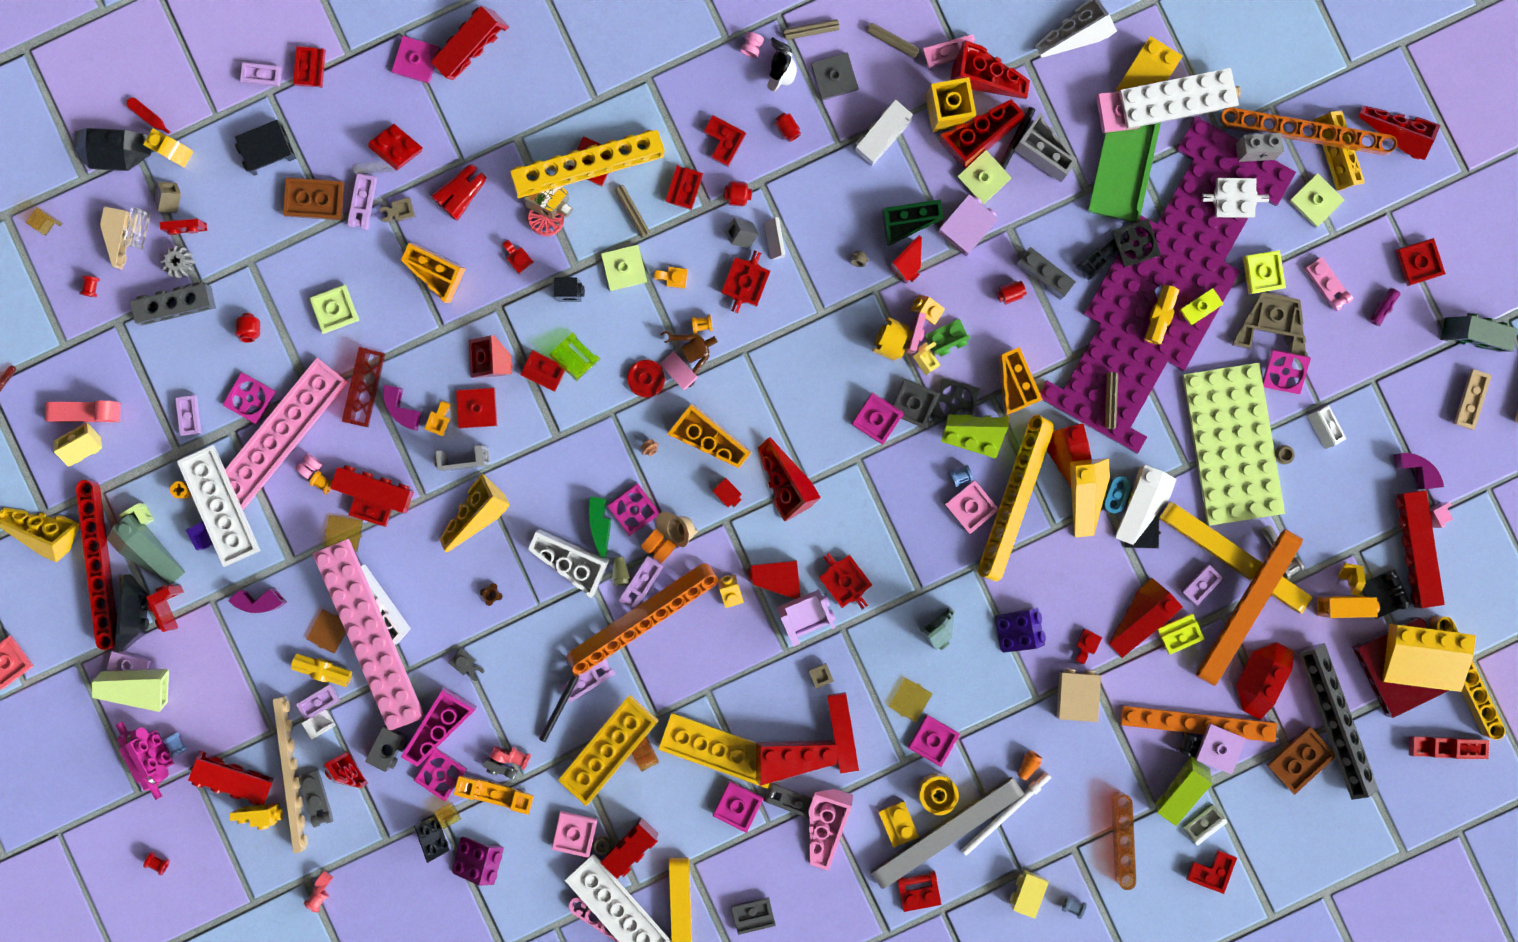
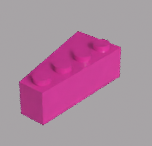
M443 687L403 751L401 758L418 767L476 710L477 706Z

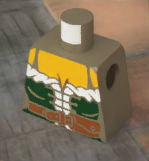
M562 186L524 198L527 208L549 219H554L558 213L567 218L573 211V208L566 204L569 200V195Z

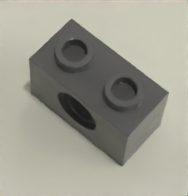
M386 726L382 727L365 762L384 772H387L390 768L393 769L398 762L397 754L399 751L402 752L407 744V741H405L407 735L396 729L390 731ZM386 744L391 746V754H387L384 751Z

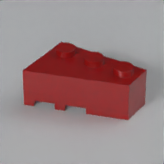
M641 818L600 863L616 879L620 876H626L631 870L630 866L634 862L638 863L644 857V852L648 848L651 849L658 842L657 837L659 833Z

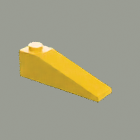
M1109 458L1070 462L1074 537L1094 536L1110 478Z
M481 474L467 491L469 496L464 504L460 503L458 515L455 519L450 520L439 540L445 552H449L497 520L510 506L505 494L484 474Z
M3 508L0 511V528L40 556L54 562H58L70 551L80 526L78 522L65 516L48 517L45 513L34 515L28 514L25 510Z

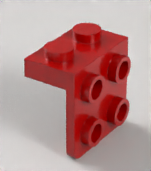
M164 585L155 589L156 593L147 596V606L154 613L157 628L162 632H167L178 628L167 600L184 593L181 585Z

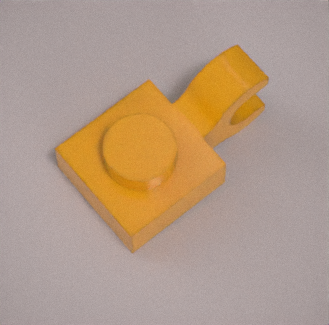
M669 267L668 272L655 270L654 280L667 281V287L686 289L688 269Z
M441 401L437 413L431 411L424 429L444 436L450 421L446 414L451 404Z

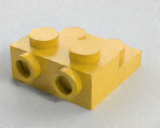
M280 803L245 806L229 813L230 821H237V824L250 821V827H257V830H261L275 825L278 820H282L283 810L280 808Z

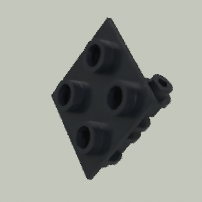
M1396 569L1367 580L1362 589L1365 596L1377 597L1380 610L1377 613L1378 617H1374L1375 619L1399 609H1407L1408 605L1411 604Z
M437 814L421 820L420 823L414 826L427 863L450 851Z

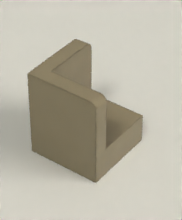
M157 182L154 197L157 211L177 213L181 197L177 183Z

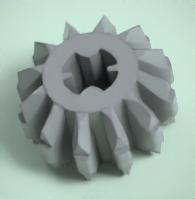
M177 245L174 246V249L167 248L168 254H162L165 260L160 261L161 264L165 265L162 268L163 271L168 272L170 277L175 276L178 279L182 275L187 277V270L193 271V268L190 267V264L195 263L191 259L193 254L188 252L187 248H180Z

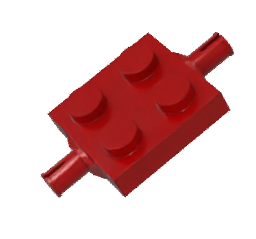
M754 250L751 260L734 258L721 294L735 300L731 311H735L737 314L742 303L755 307L758 306L770 275V270L757 264L762 254L759 251L757 254V251Z
M828 553L829 559L826 555L823 558L830 567L819 577L841 608L850 602L856 601L861 610H863L864 606L867 607L868 604L862 595L872 586L871 582L850 554L836 562Z

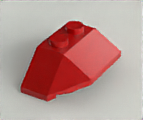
M1275 642L1252 652L1236 684L1242 711L1260 720L1276 704L1292 671L1295 651Z

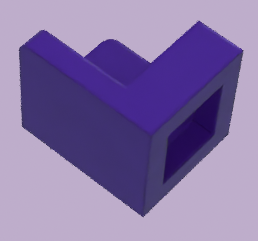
M203 521L186 530L197 551L204 550L213 545Z

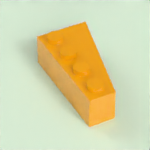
M694 404L687 408L667 433V435L737 468H740L753 453Z

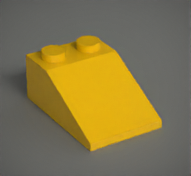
M1150 36L1119 83L1116 91L1119 92L1123 89L1167 81L1183 55Z

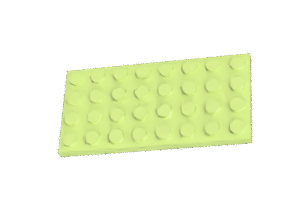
M1260 362L1182 375L1207 526L1285 514Z

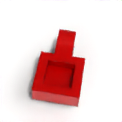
M509 240L502 244L511 254L507 260L518 274L534 263L522 247L516 250Z
M1083 629L1076 644L1080 651L1075 661L1085 664L1088 654H1095L1102 637Z

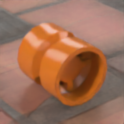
M655 529L641 545V548L648 554L653 553V558L662 564L677 545L670 539L664 540V535L658 529Z

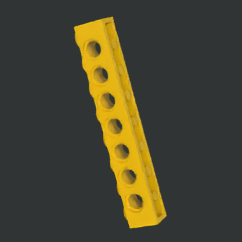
M658 129L654 131L646 130L640 135H628L622 140H610L604 145H592L586 150H574L568 155H556L546 161L538 160L529 166H517L510 171V178L517 199L664 158L665 149ZM642 144L645 145L647 148L639 149L637 146ZM627 150L628 154L624 155L621 154L619 151ZM608 155L610 156V158L604 160L601 158V156ZM590 160L592 163L585 165L583 161ZM571 165L574 168L572 170H566L564 166ZM553 170L555 174L547 175L545 172ZM530 175H534L537 177L535 180L527 179V177Z

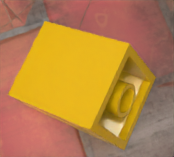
M969 77L930 85L925 98L932 133L951 130L976 116Z

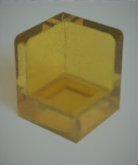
M36 207L26 221L28 225L45 236L54 224L58 226L63 224L38 207Z

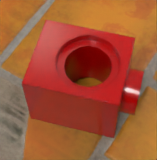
M727 478L712 490L728 508L730 506L734 508L742 500L740 498L742 494Z

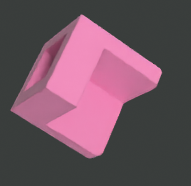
M1441 502L1430 508L1433 528H1442L1445 526V523L1453 520L1448 510V507L1452 506L1450 502Z

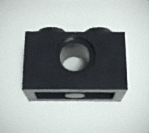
M554 277V297L558 302H582V297H585V286L577 277Z

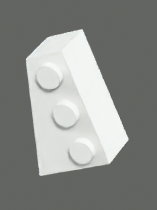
M896 99L890 107H887L882 112L881 118L877 122L874 121L868 128L869 132L866 136L862 135L855 143L857 145L855 152L871 166L876 163L911 122L913 114Z

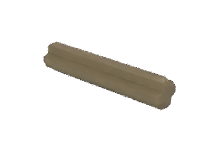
M838 19L786 28L783 32L785 40L837 31L840 26Z
M871 23L867 29V33L912 58H915L919 52L918 47L874 23Z
M623 185L617 187L615 192L642 238L648 236L650 231L626 188Z
M1116 372L1107 373L1106 429L1116 428L1118 373Z

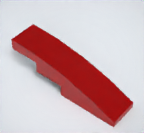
M846 692L827 695L834 741L837 744L840 774L859 771Z
M1409 736L1408 755L1454 759H1489V740Z

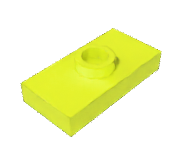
M1212 288L1180 309V312L1191 326L1222 306L1223 302Z

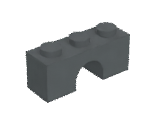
M1032 247L1027 249L1015 265L1028 276H1034L1046 285L1045 289L1060 300L1066 296L1076 283L1075 280Z

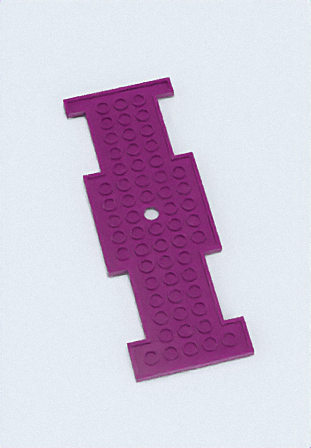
M1197 116L1193 119L1176 149L1177 152L1192 159V162L1157 224L1149 220L1161 255L1123 268L1119 254H1117L1083 314L1100 324L1064 389L1047 380L1040 391L1042 401L1136 454L1139 453L1147 436L1134 430L1131 426L1168 362L1178 369L1185 371L1220 307L1191 326L1180 312V309L1212 288L1221 301L1224 302L1240 273V270L1224 261L1248 218L1215 217L1213 202H1202V198H1206L1202 197V194H1214L1217 178H1256L1257 195L1269 194V198L1261 199H1269L1268 203L1277 206L1296 173L1276 160L1238 162L1236 143L1239 140ZM1142 215L1140 216V221L1147 219ZM1141 227L1135 228L1136 234L1140 238L1148 235L1145 229ZM1133 240L1132 245L1138 247L1139 242ZM1151 243L1143 245L1144 257L1148 256L1151 252ZM1133 251L1123 252L1127 257L1136 259ZM1170 285L1179 289V294L1173 308L1174 315L1170 325L1167 326L1162 344H1152L1144 339L1151 321L1149 320L1150 313L1158 300L1155 290L1158 286ZM1108 372L1118 373L1115 429L1105 428Z

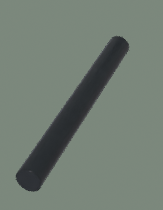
M1033 107L1028 108L1023 121L1020 123L1000 162V166L1004 170L1036 111Z
M572 674L539 737L540 741H547L579 679V675Z

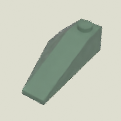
M135 514L125 516L112 528L107 537V540L119 554L170 585L185 573L184 569L149 528L139 522Z
M951 607L921 630V633L935 650H943L950 644L948 641L952 638L955 613Z

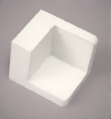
M327 710L302 723L311 740L336 726Z

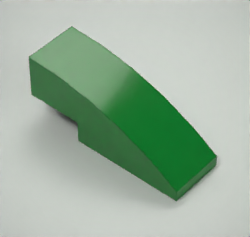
M590 497L589 519L592 536L600 556L606 557L612 519L604 518L607 499Z

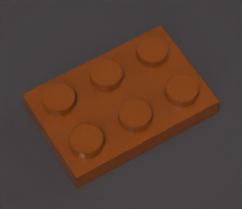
M286 178L283 216L342 221L345 183L343 181Z
M1308 726L1266 766L1295 795L1335 758V754L1322 738Z

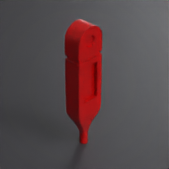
M133 97L127 100L128 108L149 125L170 134L163 120L143 103Z

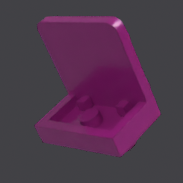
M461 837L452 873L478 886L494 885L504 847L500 845H484L471 838Z

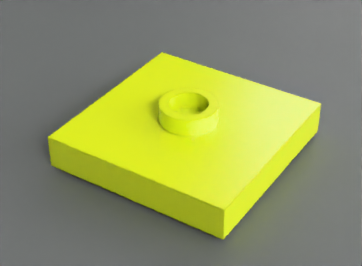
M1280 250L1242 256L1248 294L1286 288Z

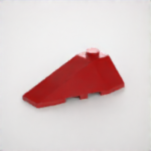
M1363 106L1358 116L1379 133L1394 136L1397 140V147L1406 154H1409L1414 159L1422 160L1426 159L1441 126L1416 117L1415 120L1407 119L1405 114L1389 115L1386 110Z

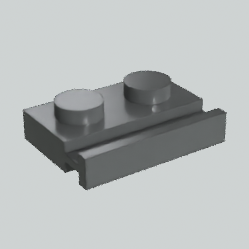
M769 897L731 907L738 935L776 926Z

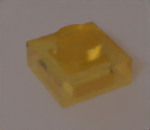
M453 802L434 812L443 829L461 820Z

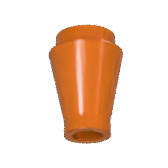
M1029 750L1024 755L1017 775L1024 780H1028L1042 764L1043 758L1034 751Z

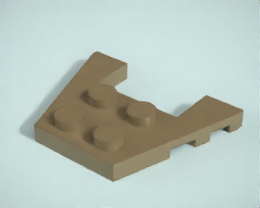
M1265 292L1260 293L1232 342V346L1250 349L1254 330L1292 337L1289 352L1308 356L1305 348L1306 338L1303 333L1302 324L1304 323L1300 299Z

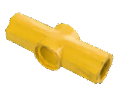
M1162 285L1157 303L1153 306L1149 320L1151 321L1144 339L1147 342L1158 345L1162 344L1167 326L1170 325L1174 315L1173 308L1179 294V289L1176 287Z
M299 653L295 655L291 663V669L310 675L312 679L318 681H328L343 687L348 686L352 677V671L349 669L335 666L332 662L324 659H314Z

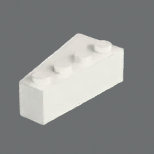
M541 529L535 532L528 548L529 551L547 565L553 567L560 575L566 577L574 586L580 588L590 598L595 595L610 561Z
M364 564L361 568L393 643L396 645L411 628Z

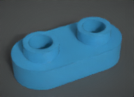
M1119 476L1111 481L1104 499V508L1107 512L1119 513L1124 508L1131 489V483L1128 478ZM1119 482L1123 485L1121 490L1117 488ZM1112 500L1116 502L1114 508L1110 506Z

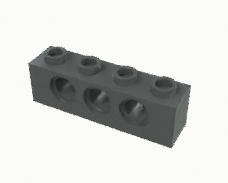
M196 282L192 284V287L188 288L180 286L173 288L174 291L171 292L158 291L155 292L154 296L136 297L137 300L130 301L135 324L143 326L215 309L216 305L212 288L204 284V282ZM194 294V301L189 303V296ZM175 298L176 304L174 307H171L170 302ZM157 303V309L152 312V305Z

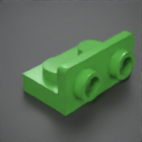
M960 319L924 335L929 345L933 342L936 343V346L931 351L934 356L939 354L940 357L950 353L949 349L955 346L959 349L967 345V341L970 339Z

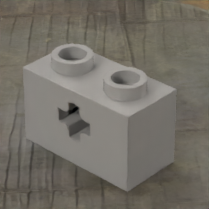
M1281 133L1243 135L1236 143L1238 162L1276 160L1284 152Z

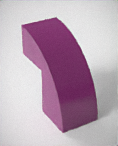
M384 385V401L390 415L402 426L418 431L422 412L400 408L403 389Z
M1411 453L1394 454L1396 469L1415 467L1418 490L1444 487L1439 471L1427 459Z
M275 588L267 590L256 601L246 590H239L228 600L236 608L249 613L273 611L287 603Z

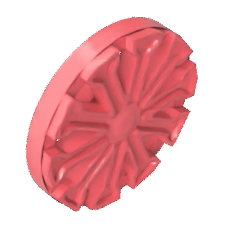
M533 210L529 211V226L538 235L552 236L563 227L564 216L561 213H558L554 219H549L541 214H533Z

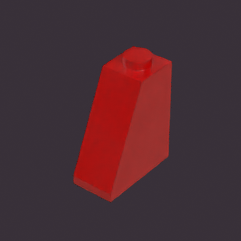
M797 561L751 565V569H748V579L753 581V585L793 599L801 597Z

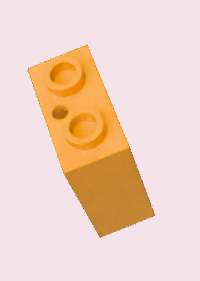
M1317 597L1318 616L1378 617L1377 613L1380 610L1377 597Z

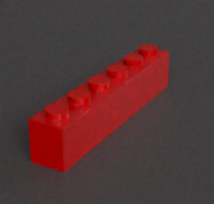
M1427 490L1399 493L1395 502L1400 513L1398 521L1403 532L1401 540L1406 551L1404 559L1409 570L1407 578L1412 589L1411 602L1414 608L1445 605Z

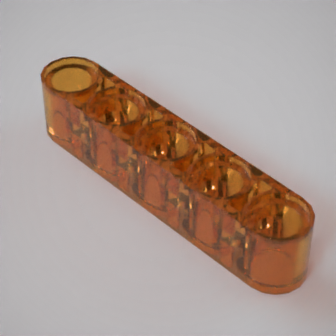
M1119 791L1114 793L1111 799L1115 880L1124 890H1131L1136 885L1133 802L1127 794ZM1125 797L1126 803L1123 806H1118V800ZM1126 817V824L1119 825L1120 818ZM1127 836V843L1120 845V839ZM1123 856L1129 857V860L1126 864H1121V858ZM1128 875L1130 877L1129 881L1123 884L1121 882L1122 878Z

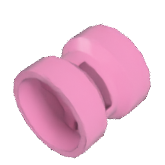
M747 32L745 44L741 46L740 51L749 57L757 58L760 52L758 48L763 44L764 38L756 33Z
M307 453L304 461L299 463L295 469L301 475L311 480L314 472L319 470L323 464Z

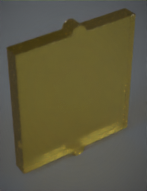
M329 515L328 526L325 529L324 546L329 547L349 539L354 551L358 552L360 538H362L363 520Z
M904 678L888 707L900 713L901 717L905 716L917 722L933 693L921 687V684H916Z

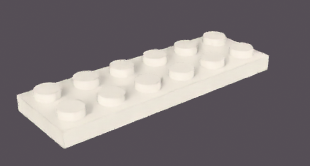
M1231 68L1119 91L1127 129L1239 106Z
M209 446L178 460L179 468L222 566L226 567L261 551L215 446Z
M595 854L591 855L565 880L618 942H671L620 882L600 863L601 861Z

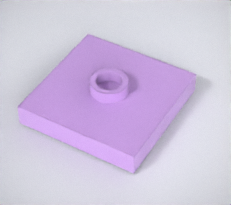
M1209 723L1195 760L1232 775L1246 738Z

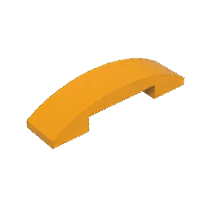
M465 776L458 777L454 791L455 796L488 802L529 815L534 795L518 789Z

